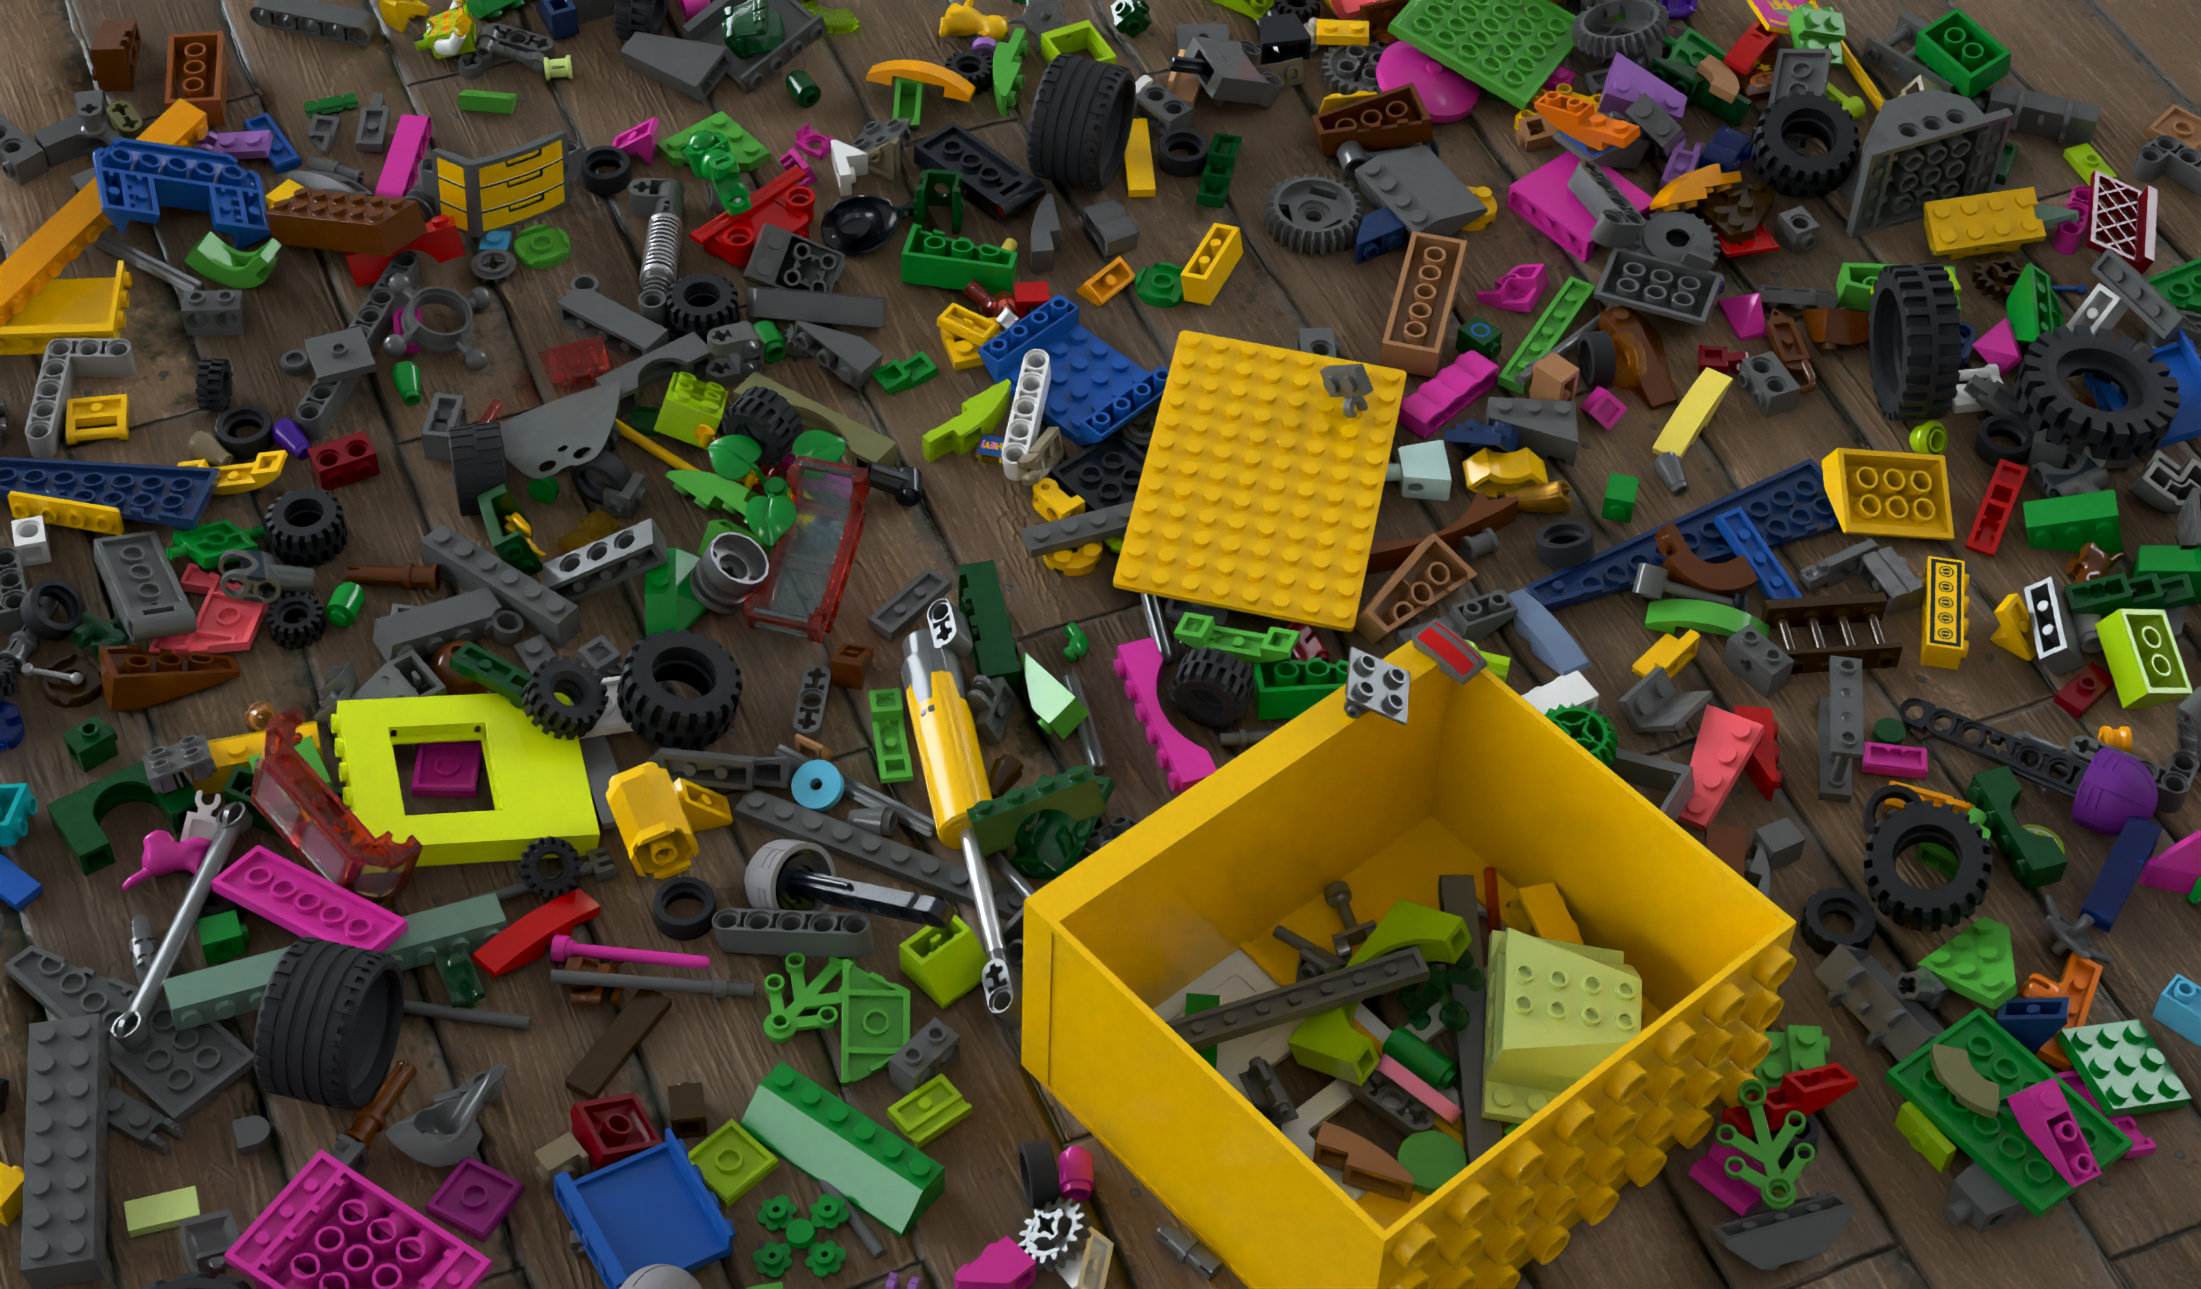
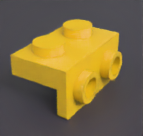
M1317 19L1316 44L1347 46L1358 44L1369 46V21Z

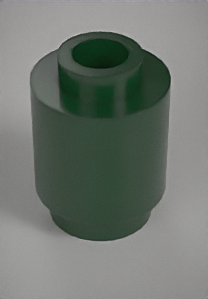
M794 70L786 77V88L799 106L808 108L818 102L821 97V90L807 72Z

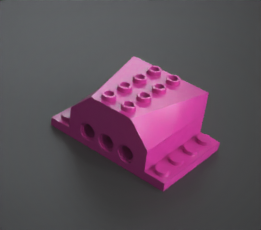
M322 1149L318 1151L224 1254L225 1262L252 1279L256 1289H474L492 1268V1260Z

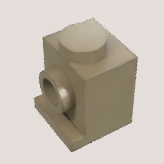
M570 1131L533 1152L536 1165L533 1168V1173L540 1185L543 1187L548 1185L551 1191L554 1190L555 1175L567 1171L571 1179L574 1180L580 1173L584 1176L591 1173L589 1156Z

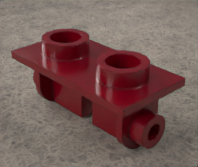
M1290 621L1291 624L1288 627L1280 624L1277 625L1278 628L1300 631L1301 636L1293 649L1297 657L1295 660L1309 662L1310 657L1322 658V661L1329 662V652L1318 637L1315 636L1308 642L1316 634L1311 625Z

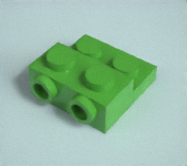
M1807 3L1800 5L1797 10L1788 16L1794 49H1832L1833 56L1830 68L1839 69L1845 65L1840 43L1841 40L1847 37L1842 13L1835 12L1833 7H1824L1820 10L1814 9L1812 4Z
M1787 1025L1786 1032L1765 1031L1764 1035L1772 1041V1047L1763 1061L1754 1069L1753 1075L1765 1085L1766 1089L1781 1086L1783 1074L1829 1065L1825 1063V1056H1828L1830 1051L1829 1036H1822L1821 1026Z

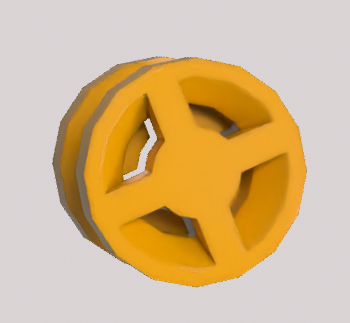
M2102 726L2100 728L2098 741L2131 753L2132 733L2128 726H2121L2119 729H2112L2110 726Z

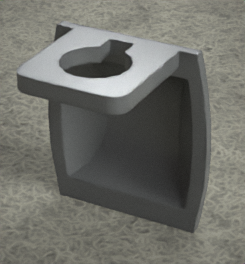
M229 1208L180 1220L182 1248L191 1273H210L232 1267L225 1262L224 1254L240 1237L236 1222Z

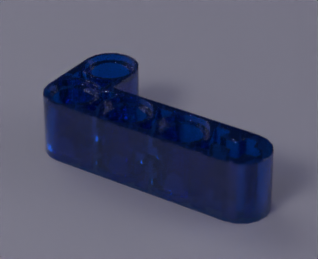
M2139 816L2129 817L2088 895L2078 919L2084 913H2087L2095 921L2092 926L2107 933L2111 931L2144 865L2150 860L2163 828L2162 826Z

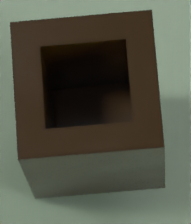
M683 1082L678 1085L667 1086L671 1128L676 1139L708 1136L702 1082Z

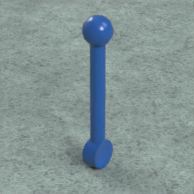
M2079 284L2078 286L2050 285L2053 291L2077 292L2081 295L2087 292L2085 284Z

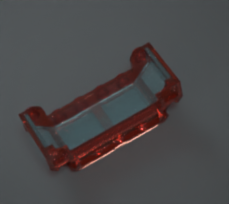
M797 455L794 466H789L786 477L787 483H790L793 495L791 501L797 511L795 523L774 545L773 549L775 552L773 558L768 559L769 570L765 583L759 586L757 593H754L752 598L746 599L743 614L747 617L750 629L762 628L809 638V641L822 643L825 637L824 632L830 633L834 628L864 531L867 513H863L864 503L867 495L870 493L871 483L868 469Z

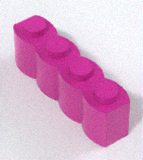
M1474 350L1459 355L1454 364L1447 368H1442L1436 375V378L1429 382H1424L1417 390V393L1401 400L1398 422L1423 439L1432 436L1443 424L1450 422L1461 410L1469 407L1480 395L1487 393L1498 382L1500 367Z

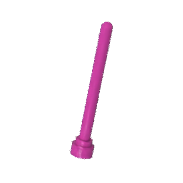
M554 935L551 944V960L556 962H567L569 957L584 956L594 959L707 969L711 963L707 956L578 944L576 940H572L570 936Z

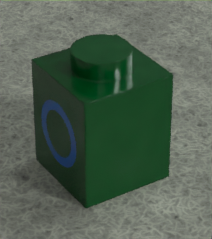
M1476 315L1458 328L1455 349L1462 354L1474 350L1488 360L1495 359L1502 348L1501 339L1503 332Z

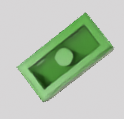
M463 90L458 95L460 110L513 114L518 99V94Z

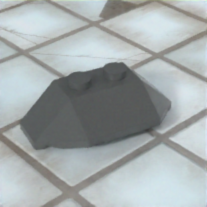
M1839 1192L1828 1193L1826 1196L1795 1199V1202L1789 1208L1784 1210H1775L1766 1206L1752 1210L1744 1217L1739 1214L1729 1216L1710 1226V1233L1726 1248L1759 1269L1773 1270L1785 1263L1796 1260L1806 1261L1814 1255L1825 1253L1851 1218L1855 1208Z

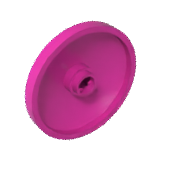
M1403 40L1388 46L1377 64L1376 78L1382 92L1413 82L1433 123H1450L1463 119L1473 110L1479 98L1480 86L1466 79L1463 75L1444 66L1441 62L1420 52L1417 48Z

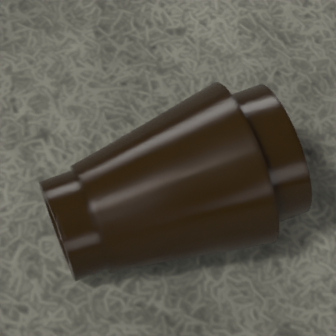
M1003 754L1000 758L995 759L988 777L992 800L1004 796L1022 778L1024 767L1018 759L1011 755Z

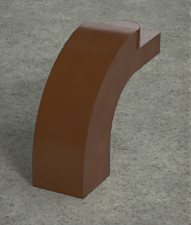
M1674 521L1664 525L1654 536L1658 550L1667 558L1659 567L1669 570L1668 580L1732 598L1735 593L1740 595L1748 591L1758 581L1744 554L1721 564L1708 563L1698 558L1688 547Z

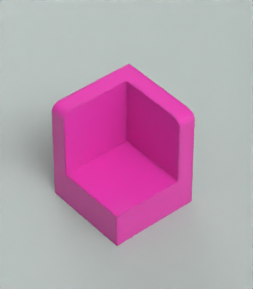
M1599 386L1580 406L1582 411L1591 415L1606 430H1610L1628 409L1608 390Z

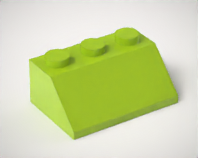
M2118 609L2095 624L2123 708L2146 709L2187 697L2193 692L2165 610Z

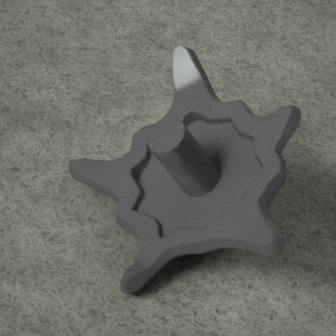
M1026 0V7L1022 16L1008 20L1009 24H1022L1026 27L1028 34L1034 36L1036 40V48L1039 54L1041 53V33L1068 26L1066 24V16L1062 11L1064 7L1063 1Z
M2050 894L2046 895L2044 903L2049 916L2046 917L2045 922L2059 938L2051 947L2052 951L2056 955L2061 956L2070 948L2085 960L2091 958L2104 963L2113 962L2114 957L2096 949L2093 942L2085 934V931L2095 922L2094 919L2087 913H2084L2073 923L2058 911Z

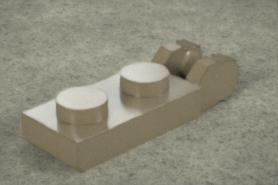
M1048 427L1030 448L1028 454L1021 456L1017 461L1018 467L1021 469L1032 468V471L1023 474L1021 478L1023 485L1032 486L1037 484L1048 475L1050 470L1053 469L1065 454L1059 427Z

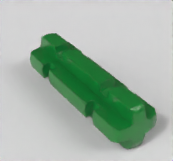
M355 93L344 94L342 98L338 95L319 99L317 103H315V100L304 103L305 113L309 118L313 117V114L322 113V115L344 111L343 108H347V110L358 108V100Z

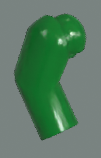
M1071 622L1063 629V632L1070 640L1069 646L1064 648L1063 654L1070 662H1075L1079 656L1082 658L1089 648V641L1075 622Z

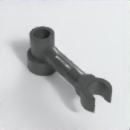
M483 27L481 29L476 48V54L479 57L488 59L494 53L523 62L534 71H542L544 66L543 58L546 55L541 52L526 53L499 44L501 34L493 27Z

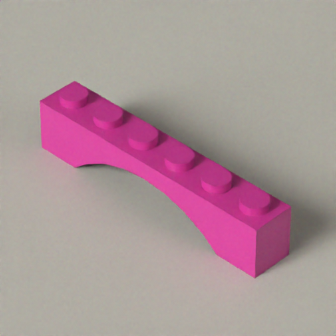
M1153 637L1118 645L1117 659L1113 661L1117 677L1123 678L1126 696L1129 700L1133 699L1136 717L1146 727L1145 732L1148 743L1155 746L1158 764L1160 768H1165L1168 773L1169 787L1172 792L1176 791L1179 796L1217 771L1208 750L1194 744L1181 735L1169 723L1161 710L1157 698V690L1162 681L1163 657Z

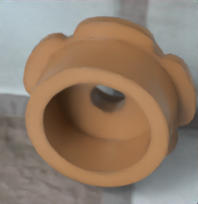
M259 701L250 706L245 713L244 719L251 729L263 731L270 729L274 725L276 715L270 703Z

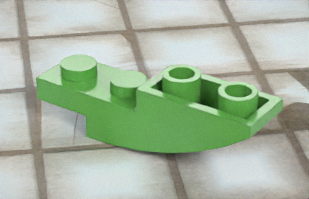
M1017 27L1009 43L998 41L993 57V96L996 107L1003 117L1007 116L1011 107H1015L1018 90L1022 91L1025 76L1021 75L1022 57L1028 54L1029 41L1026 40V29Z
M673 470L668 471L666 474L667 478L675 482L672 488L685 496L691 493L696 497L693 502L707 511L713 507L720 512L726 509L736 516L739 512L746 516L745 511L748 502L753 497L759 496V494L735 481L726 480L710 472Z

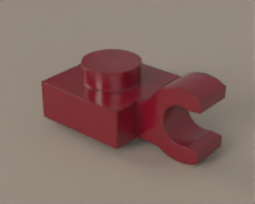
M1699 345L1698 373H1702L1708 367L1722 374H1727V370L1730 369L1738 375L1742 359L1748 358V353L1743 351L1728 352V346Z

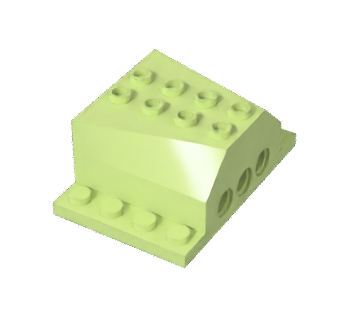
M1509 927L1506 932L1492 930L1489 935L1481 1118L1523 1124L1641 1032L1642 979L1633 965L1624 964L1623 951L1533 937Z

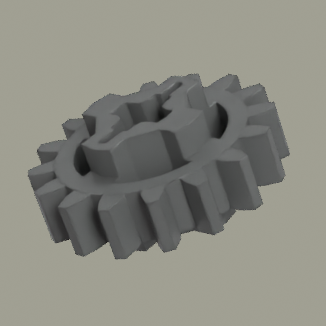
M1058 1197L1055 1205L1049 1201L1045 1203L1044 1210L1036 1208L1034 1210L1035 1217L1025 1220L1028 1229L1019 1233L1024 1240L1018 1245L1036 1261V1269L1041 1271L1045 1268L1048 1272H1052L1055 1264L1063 1269L1067 1259L1070 1258L1073 1261L1077 1259L1075 1253L1078 1249L1085 1250L1086 1246L1082 1242L1092 1235L1087 1229L1092 1225V1221L1087 1217L1089 1213L1072 1198L1065 1201L1062 1197Z

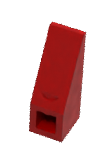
M1734 706L1733 714L1764 726L1765 732L1744 769L1766 801H1772L1774 789H1779L1781 785V770H1776V764L1779 763L1780 747L1774 744V740H1777L1778 722L1773 721L1772 708Z

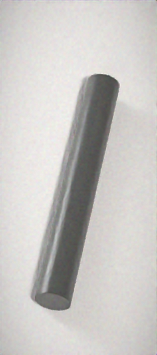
M825 1180L819 1181L820 1187L826 1194H831L835 1199L841 1197L845 1200V1208L848 1209L850 1215L847 1222L874 1258L878 1259L887 1254L886 1248L850 1201Z

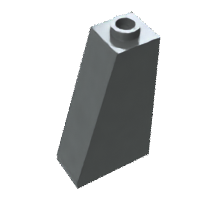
M635 32L625 42L621 50L627 67L702 103L733 64L727 48L722 45Z

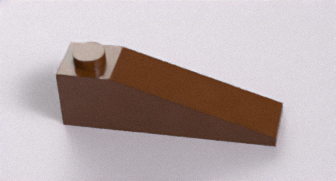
M1626 306L1602 311L1598 331L1606 330L1609 333L1615 349L1616 364L1649 409L1655 410L1675 404L1677 398L1661 336L1649 320Z

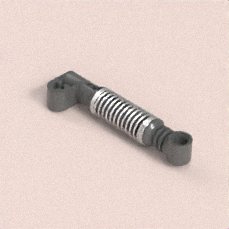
M638 178L631 181L628 185L630 211L639 217H650L640 273L642 293L638 297L639 314L664 327L668 322L666 295L669 292L670 286L676 284L684 230L681 216L685 187L675 179Z

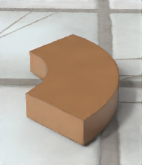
M1709 55L1699 63L1696 71L1710 82V93L1732 104L1739 92V81L1728 66L1714 56Z

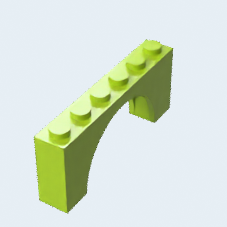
M1398 899L1372 934L1368 936L1354 957L1349 960L1346 967L1416 946L1425 962L1440 961L1455 964L1473 940L1463 917ZM1360 1001L1307 1016L1287 1041L1297 1064L1362 1086L1379 1064L1380 1059L1371 1039L1353 1029V1018Z

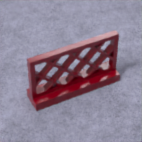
M2095 170L2090 178L2086 246L2102 254L2108 248L2115 250L2127 263L2143 275L2155 260L2158 190L2148 185L2144 191H2140ZM2101 184L2105 185L2109 191H2105ZM2125 195L2132 197L2133 202H2129ZM2114 196L2121 205L2117 206L2111 197ZM2102 199L2108 208L2105 209L2098 200ZM2122 211H2126L2132 219L2129 220ZM2110 214H2114L2120 223H2116ZM2101 217L2107 226L2104 227L2097 218ZM2125 228L2131 237L2128 238L2121 229ZM2108 232H2113L2119 241H2115ZM2100 235L2105 243L2096 240V236ZM2124 246L2129 254L2125 253L2120 247Z

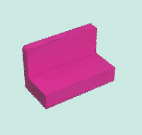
M1720 1134L1722 1139L1730 1140L1725 1134ZM1715 1140L1708 1155L1694 1163L1688 1175L1744 1217L1761 1205L1763 1201L1761 1190L1742 1179H1729L1724 1172L1725 1162L1731 1156H1739L1745 1161L1746 1166L1766 1176L1764 1165L1734 1147L1723 1148L1719 1146ZM1731 1164L1729 1166L1732 1172H1739L1742 1169L1738 1164Z

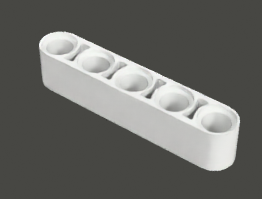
M1041 349L1030 350L1023 358L1003 443L1002 462L1004 474L1013 481H1020L1023 474L1031 469H1021L1015 461H1018L1021 456L1028 454L1030 448L1037 441L1051 381L1049 355Z

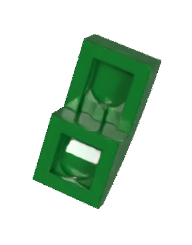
M922 350L901 364L895 358L872 372V375L885 392L890 394L921 385L938 376L939 372L934 363Z

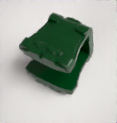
M748 0L736 7L730 6L724 9L723 18L725 21L722 22L724 41L738 58L749 59L755 54L770 53L785 41V28L778 10L768 13L767 0Z
M927 169L921 172L920 185L916 188L914 198V223L922 225L923 231H925L928 205L952 207V234H959L961 232L964 216L961 187L963 186V173L937 169ZM945 183L950 187V191L939 193L936 191L935 185Z

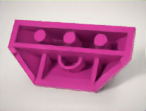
M2201 830L2168 848L2157 857L2155 856L2148 860L2139 882L2144 886L2187 894L2191 893L2196 881L2201 877Z

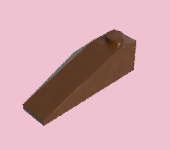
M1832 308L1803 309L1802 316L1812 343L1822 344L1821 349L1838 351L1839 346L1869 341V313Z
M135 645L99 646L103 695L111 711L129 712L134 709H144L240 677L238 666L233 657L228 655L192 652L186 657L172 653V649L161 648L159 654L141 652L142 646Z

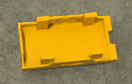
M2034 187L1925 202L1923 206L1924 227L1930 249L1934 251L1935 256L1950 254V259L1954 260L1965 258V255L1972 256L2000 251H2017L2021 244L2044 241L2046 233L2042 219H2037L2034 212L2038 205Z

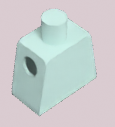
M1444 440L1398 448L1396 463L1388 464L1385 482L1398 481L1400 494L1406 498L1449 500L1452 478Z

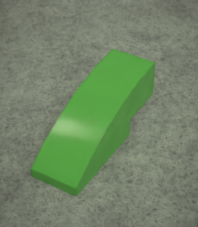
M896 77L893 119L912 118V122L908 127L919 128L925 92L924 82Z

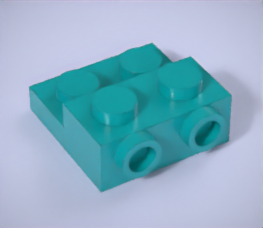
M28 783L0 784V846L2 847L16 845L19 837H25L28 832L27 819L29 815H35L37 812V800L35 796H32Z

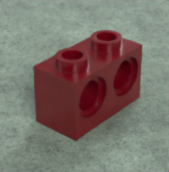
M364 430L307 449L311 470L321 490L330 491L380 474L376 452Z

